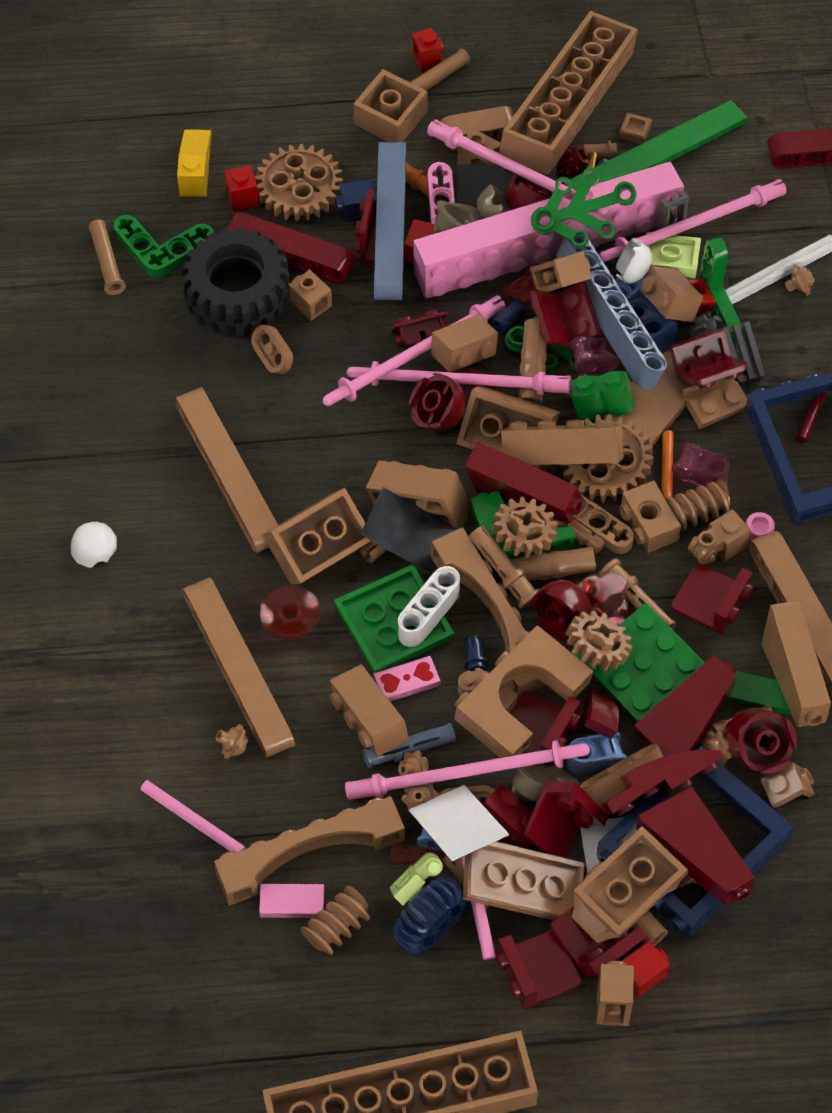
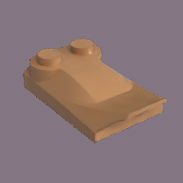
M641 827L573 890L574 910L572 919L596 943L620 937L663 896L675 890L680 881L688 874V869L646 829Z

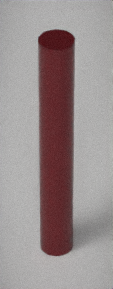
M828 391L814 395L797 434L796 440L798 442H807Z

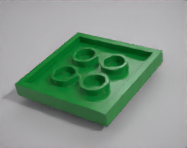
M413 564L334 600L335 609L373 674L393 668L455 639L454 631L445 616H443L418 646L408 647L399 641L398 617L425 584ZM427 604V605H424L423 607H425V608H433V607H435V606H433V605H428V604ZM415 626L406 627V629L408 630H414L417 628Z
M647 603L643 604L618 625V627L626 628L624 635L631 636L629 644L632 646V649L623 665L619 664L615 670L609 665L605 671L599 664L592 668L589 660L583 662L593 670L592 677L636 723L705 663Z

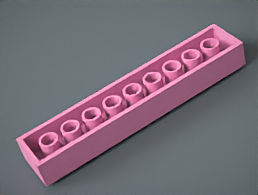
M670 161L598 183L591 187L590 191L593 192V198L614 192L615 186L623 181L632 183L636 189L637 197L631 205L622 206L617 203L607 206L609 211L604 216L593 211L588 213L602 221H610L614 224L616 232L611 239H603L598 231L572 218L561 221V223L574 230H584L595 248L600 244L613 240L616 241L617 238H623L638 232L643 233L657 227L660 201L666 199L669 202L672 195H676L679 198V192L683 191L684 185ZM625 190L621 193L620 197L626 200L631 196V193ZM563 197L557 210L568 207L571 201ZM549 199L414 240V275L425 299L441 296L446 292L459 288H467L481 281L493 280L498 276L510 272H518L523 268L543 264L557 258L556 254L564 237L556 232L547 235L539 234L531 225L533 212L539 207L546 206ZM543 217L540 220V224L543 226L550 223L549 217ZM608 225L602 228V233L605 235L610 234L612 231V227Z

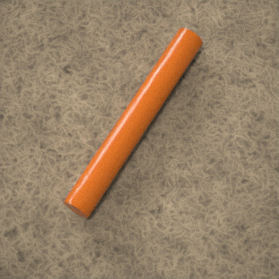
M670 430L662 433L661 493L665 499L672 497L674 432Z

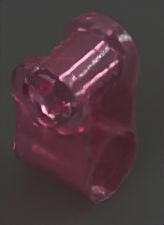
M580 336L571 340L567 347L569 353L574 357L575 371L579 374H605L616 371L621 361L607 338Z
M692 443L683 445L679 461L674 463L671 468L674 476L682 481L704 487L710 482L717 484V481L722 479L727 486L730 464L725 456L708 451Z

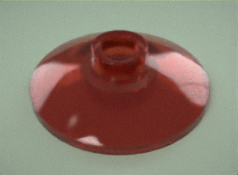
M286 585L274 589L264 598L260 607V618L265 629L272 635L282 639H296L307 635L315 628L320 617V607L316 597L309 590L295 585ZM294 615L295 618L286 619V616Z

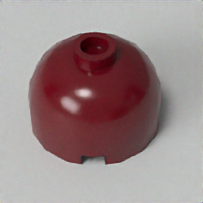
M515 173L510 179L505 192V201L510 210L550 199L553 194L552 191L540 185L521 179V176Z
M434 373V376H431L429 379L425 377L421 379L413 389L409 399V406L413 408V416H410L419 427L434 432L451 430L462 420L467 408V399L463 388L455 380L446 375Z
M566 580L547 583L531 599L532 613L536 609L540 616L537 620L539 625L549 634L561 640L569 637L566 635V632L575 616L579 617L583 611L589 615L592 611L590 600L584 589Z

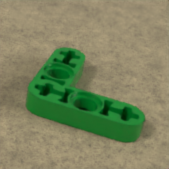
M131 215L119 216L115 219L113 226L117 240L141 268L153 278L163 277L182 266L186 262L185 257L190 250L194 251L191 245H195L199 240L205 241L206 239L203 238L214 232L212 227L207 224H197L159 246L138 220ZM129 228H131V232H132V236H131V237H130V233L127 231V229H129ZM139 242H145L149 245L144 250L134 248ZM176 247H184L187 249V251L181 255H177L172 252L173 249Z
M719 237L707 240L705 243L699 279L705 281L716 300L711 312L712 315L719 316L726 328L741 323L723 287L728 250L723 238ZM730 333L732 341L736 340L734 333Z

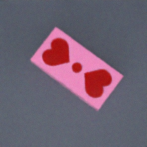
M431 656L373 674L374 681L390 702L438 687L441 684Z

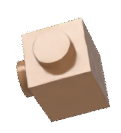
M311 270L296 276L289 284L290 302L310 321L332 307L331 289Z

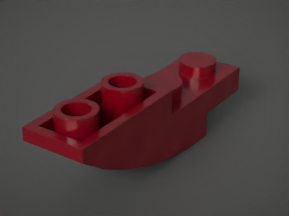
M693 750L671 754L645 763L622 775L620 778L627 788L601 805L607 815L617 812L618 816H621L635 806L632 801L643 795L644 799L659 791V783H661L666 792L675 788L678 793L693 783L691 777L701 771L704 776L719 765L716 760L724 755L720 750Z

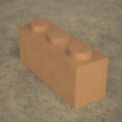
M362 664L330 680L333 693L329 694L333 706L336 710L342 709L347 725L350 729L356 728L359 740L365 749L370 747L376 757L409 741L405 720Z

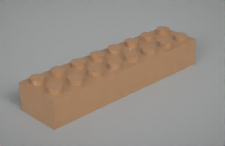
M590 11L504 128L499 154L526 167L549 175L633 55L638 29Z
M521 1030L262 1090L267 1113H506L536 1106L538 1090Z

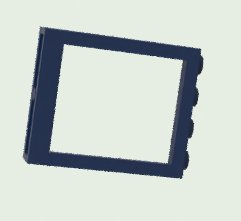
M832 372L822 375L812 374L796 382L785 381L777 387L769 389H756L748 395L745 409L793 525L832 515V486L802 494L767 407L831 391Z
M717 761L719 766L704 776L701 771L697 774L767 835L742 859L754 876L790 841L794 827ZM660 784L659 791L641 801L598 842L596 855L599 862H604L620 847L617 843L636 826L638 815L660 804L675 788L666 792ZM668 892L650 909L654 912L659 911L667 919V923L675 932H682L687 938H690L724 904L708 892L690 909L672 892Z

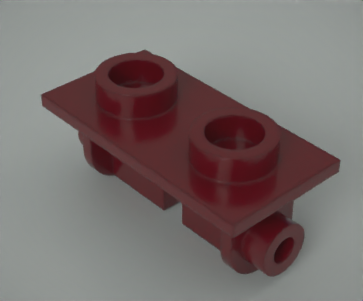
M438 309L423 313L421 318L412 319V316H407L396 320V324L391 329V333L398 332V335L394 336L396 346L402 345L404 348L415 345L422 341L420 332L424 331L426 338L432 336V332L449 326V322H443L448 312L439 313Z

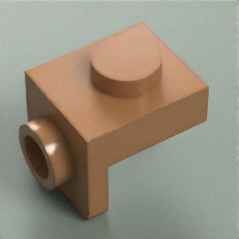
M794 762L789 763L778 772L770 773L761 778L769 801L775 808L801 795H805L808 798L815 795L811 787L814 784V780L807 768H802Z

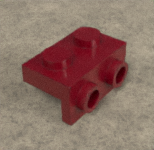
M502 783L482 804L509 834L496 842L528 849L532 843L524 836V831L533 811Z

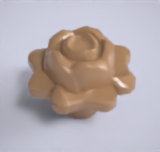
M794 264L792 265L793 269H791V279L785 282V286L789 292L798 289L808 296L815 279L809 269L806 267L800 268Z
M241 724L232 727L228 732L219 730L215 737L217 742L222 743L223 749L221 753L226 760L232 756H239L246 750L248 737L245 736V730Z
M709 731L706 739L701 741L703 749L720 750L724 756L717 761L723 766L732 757L728 750L729 743L724 738L722 732L714 733Z
M420 751L406 752L404 760L399 762V774L402 776L428 771V759L422 757Z
M433 783L404 788L407 794H404L401 800L407 805L408 812L411 813L409 809L438 797L439 793L434 790Z

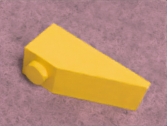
M184 130L177 170L180 196L207 197L211 130Z

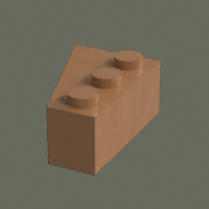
M379 460L366 486L373 504H375L382 487L456 529L464 527L470 514V500L457 473L450 469L441 470L428 468L423 465L414 466L397 461L386 462Z

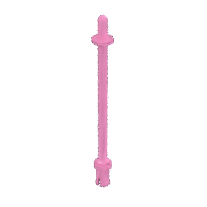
M434 119V122L432 121L429 124L428 135L445 142L447 147L454 149L460 146L554 192L555 180L464 137L462 129L458 127L452 128L437 119ZM561 183L559 184L560 190L564 191L568 189L567 186ZM572 189L571 193L563 197L571 201L576 190ZM589 191L584 201L593 198L592 191ZM604 207L593 212L604 216L608 213L609 209Z
M781 179L764 186H754L751 188L750 194L636 239L648 246L752 204L762 207L767 204V201L784 196L786 194V186L782 183ZM624 237L617 238L615 247L599 254L603 262H607L620 257L629 241Z
M496 295L481 305H473L469 310V315L455 323L479 315L488 322V319L492 318L496 313H501L505 310L506 305L503 300L497 303V301L501 300V297ZM432 336L352 381L344 377L339 379V388L323 397V404L331 406L343 398L350 402L354 401L357 397V390L430 350Z
M373 361L371 368L349 367L347 375L351 378H357L380 364L377 361ZM394 369L371 383L373 386H377L379 380L419 382L424 377L429 379L431 376H434V373H440L452 378L458 384L532 388L538 395H544L545 392L570 394L571 376L546 375L545 372H538L534 377Z
M553 740L552 749L391 778H385L378 773L373 774L372 778L346 782V795L349 801L373 796L383 798L384 794L389 790L552 761L555 762L557 768H562L564 759L585 756L589 753L590 748L585 743L560 747L558 740Z

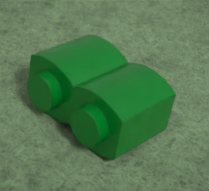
M611 371L601 376H581L571 381V398L580 420H585L586 418L595 420L596 415L600 417L608 414L620 416L635 410L634 392L628 373L625 371Z

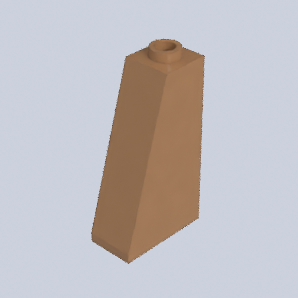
M800 601L770 605L761 645L797 727L816 726L826 723L831 701Z

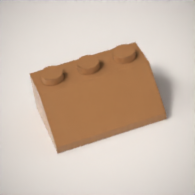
M479 385L471 391L456 444L473 450L476 443L479 442L502 452L501 431L510 427V423L527 422V427L538 426V422L555 421L557 424L560 411ZM531 465L538 469L540 467V465Z

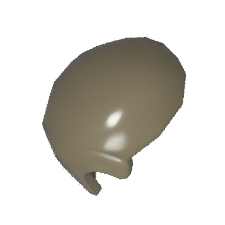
M493 184L484 189L477 198L476 206L483 219L511 211L509 208H503L502 201L504 195Z

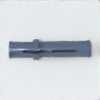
M447 723L444 726L408 736L409 741L378 757L370 748L363 749L365 763L368 768H371L372 766L392 760L399 762L406 752H421L446 743L456 742L453 726L451 723Z

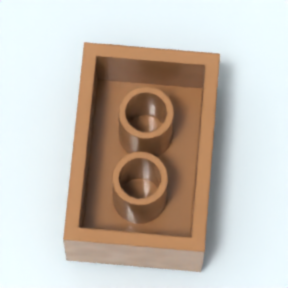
M345 488L329 494L262 534L291 586L304 582L372 541L361 535L365 522Z

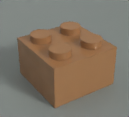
M382 69L354 102V125L387 142H403L428 112V91Z

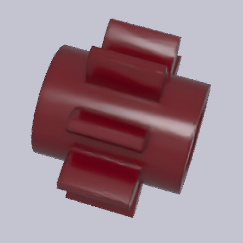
M570 144L556 163V167L563 176L572 174L574 178L582 174L587 168L586 164L589 163V157L583 147L578 145L573 148Z

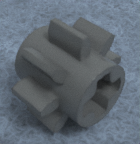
M707 312L694 318L693 322L695 324L690 327L691 338H695L718 329H723L725 326L719 316L712 317L711 313Z

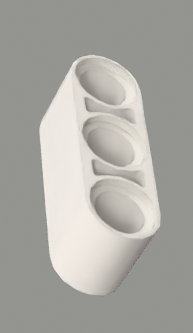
M450 566L438 568L398 617V638L403 645L415 647L421 644L458 599L460 575L455 568ZM448 583L452 586L444 587L441 584ZM428 604V605H433V606H435V607H433V608H425V607H423V606ZM408 626H415V627H417V628L414 629V630H408V629H406V627H408Z

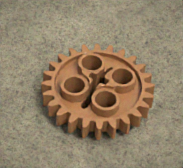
M300 144L298 150L289 145V151L285 152L280 147L279 155L269 153L270 161L263 159L262 167L257 168L258 175L255 176L260 203H265L267 211L274 208V216L283 212L285 220L290 215H294L295 221H298L300 215H304L308 221L310 214L313 213L315 216L320 217L321 209L329 212V204L336 206L335 196L340 195L339 184L343 183L342 170L339 169L338 161L333 162L331 154L324 157V149L316 153L314 152V145H311L308 150H304L303 144Z
M608 414L607 419H612L611 414ZM596 415V420H601V417ZM620 416L616 422L613 421V424H622L623 459L618 463L560 464L561 471H564V481L570 480L571 484L579 487V493L582 495L589 492L591 501L595 499L596 495H599L602 503L605 502L607 496H611L612 500L616 502L617 494L621 493L622 495L623 492L638 487L637 483L646 484L645 475H651V465H653V456H651L653 454V447L649 445V436H643L642 427L633 430L634 421L631 420L625 425L623 424V416ZM588 418L585 419V425H595ZM622 462L632 463L628 466L620 465ZM598 473L605 474V476L600 478L594 477Z

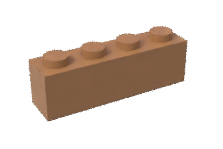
M612 419L596 420L595 425H584V420L567 421V426H556L555 421L538 422V426L527 427V422L510 423V427L501 431L502 453L529 465L618 463L623 459L622 424H613Z

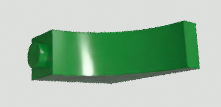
M499 491L492 493L484 492L470 498V515L475 529L484 525L494 540H496L497 536L496 533H492L495 513L499 511L501 504L506 505ZM573 527L556 528L557 534L554 542L551 543L548 551L543 549L542 553L573 550L576 536ZM504 542L498 543L502 550L504 548ZM512 548L506 551L503 550L509 559L525 557L524 552L514 556V549Z

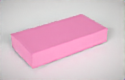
M261 884L260 918H317V913L320 910H324V884Z

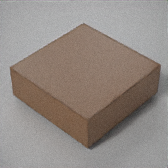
M627 113L619 131V138L638 144L645 143L652 127L653 119Z

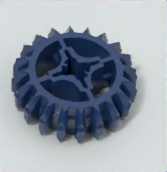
M447 875L438 877L437 880H433L428 886L423 887L422 891L415 895V898L408 903L405 910L401 912V916L396 920L393 937L398 941L397 943L414 956L425 953L427 949L431 950L436 943L454 928L456 922L461 919V915L466 911L469 901L463 900V886L456 879H452Z

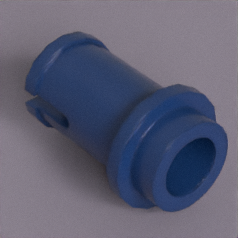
M514 300L501 313H496L492 320L494 329L499 333L509 332L512 325L526 314V309H523L525 306L522 302Z
M473 635L474 644H472L471 636H468L464 640L467 657L464 663L465 669L474 671L475 668H480L486 671L488 660L484 656L483 638L479 635Z

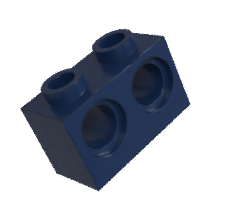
M644 294L629 302L661 353L669 350V346L679 343L677 323L672 319H665Z

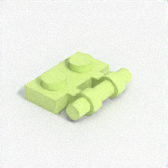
M425 853L389 887L394 898L402 905L407 901L411 902L415 895L422 891V886L428 876H437L441 873L443 864L435 853Z

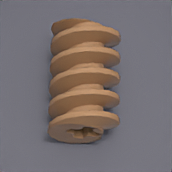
M719 479L717 484L710 482L706 487L698 486L695 491L693 489L687 490L685 495L678 493L674 498L667 497L665 499L683 531L687 530L688 520L693 527H696L698 525L697 517H700L703 523H707L709 520L708 513L714 519L719 518V509H721L723 514L730 511V496L722 479Z
M349 885L344 888V893H339L335 896L336 902L331 901L326 904L327 911L320 910L317 913V919L312 918L308 921V928H301V932L307 941L317 950L324 951L328 955L333 954L330 946L331 943L339 947L343 945L339 937L340 934L347 938L352 937L349 926L357 930L361 928L357 920L359 917L365 921L370 920V916L366 911L368 909L366 900L356 889Z

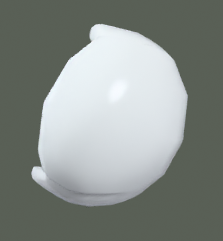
M632 238L624 248L616 264V269L621 273V275L616 274V277L629 284L644 278L649 271L652 261L649 247L639 240Z
M98 521L85 523L76 529L70 545L71 555L77 563L92 568L101 561L106 563L116 551L117 537L113 530L104 523Z

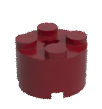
M749 708L738 713L725 727V739L729 743L728 750L732 755L731 758L739 766L756 772L770 774L782 770L791 761L790 757L793 750H796L797 735L792 723L773 711Z

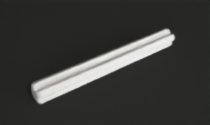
M827 235L725 289L731 303L734 304L791 274L792 265L796 264L802 268L832 252V235Z

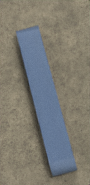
M379 142L374 300H402L406 142Z
M582 234L575 237V242L582 243L585 240V236ZM564 237L556 254L557 259L578 252H584L585 257L590 263L591 279L582 281V283H586L602 332L634 383L645 390L654 389L667 367L664 356L591 242L589 241L583 248H577L571 240Z

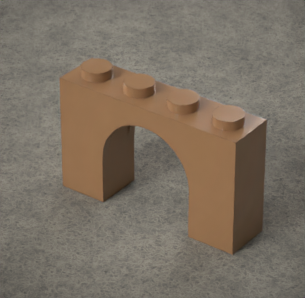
M538 625L530 633L527 630L524 631L515 642L516 647L510 653L508 651L502 653L495 663L496 667L490 673L485 671L476 681L474 690L470 694L464 692L455 703L456 712L454 719L500 758L522 754L530 746L533 733L514 718L501 703L499 691L507 682L520 677L535 678L544 682L567 701L569 696L575 699L591 680L593 670Z

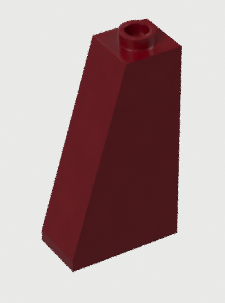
M476 443L465 465L466 471L478 494L499 491L505 503H508L509 499L519 503L520 497H524L526 503L536 499V506L539 507L545 504L546 513L553 512V519L567 524H571L574 516H577L582 509L583 500L577 486L485 444Z
M714 654L634 725V736L645 747L657 744L663 756L696 750L735 687L736 671L727 660L723 659L721 661Z
M692 786L638 815L636 830L641 827L646 829L688 869L690 877L721 903L726 905L733 900L738 903L751 894L755 877Z

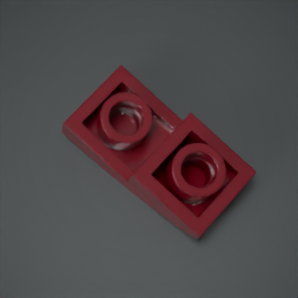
M589 688L586 691L582 711L587 714L584 726L612 739L618 731V705L614 700Z

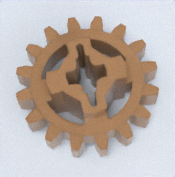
M520 497L519 503L509 499L508 505L501 504L499 511L495 513L492 533L497 534L495 541L497 543L504 542L503 550L505 551L510 548L514 549V556L524 552L526 558H529L533 551L537 556H540L542 550L548 551L551 543L555 540L558 523L552 521L554 513H546L545 504L539 507L536 506V499H532L530 503H526L524 497Z
M583 611L579 617L575 616L566 632V635L569 636L567 644L574 646L572 653L580 654L582 656L581 662L589 660L592 668L599 664L605 671L609 665L615 670L619 664H624L632 649V646L629 644L631 636L624 635L626 628L618 627L616 625L617 619L610 621L607 619L606 613L599 617L595 611H591L589 615Z

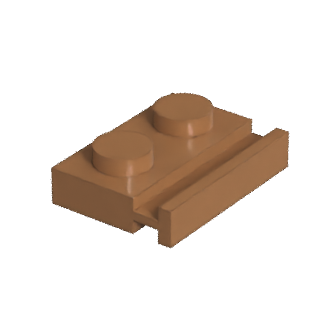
M721 378L715 381V385L702 389L693 385L683 389L680 393V396L684 397L687 402L686 406L699 429L746 410L747 397L734 379Z

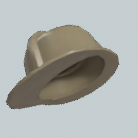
M440 200L437 202L439 211L435 218L436 225L433 232L436 234L483 218L479 214L478 209L473 206Z
M541 763L516 768L511 791L520 800L535 803L538 801L546 781L576 782L578 785L579 782L569 772L553 765L548 766Z

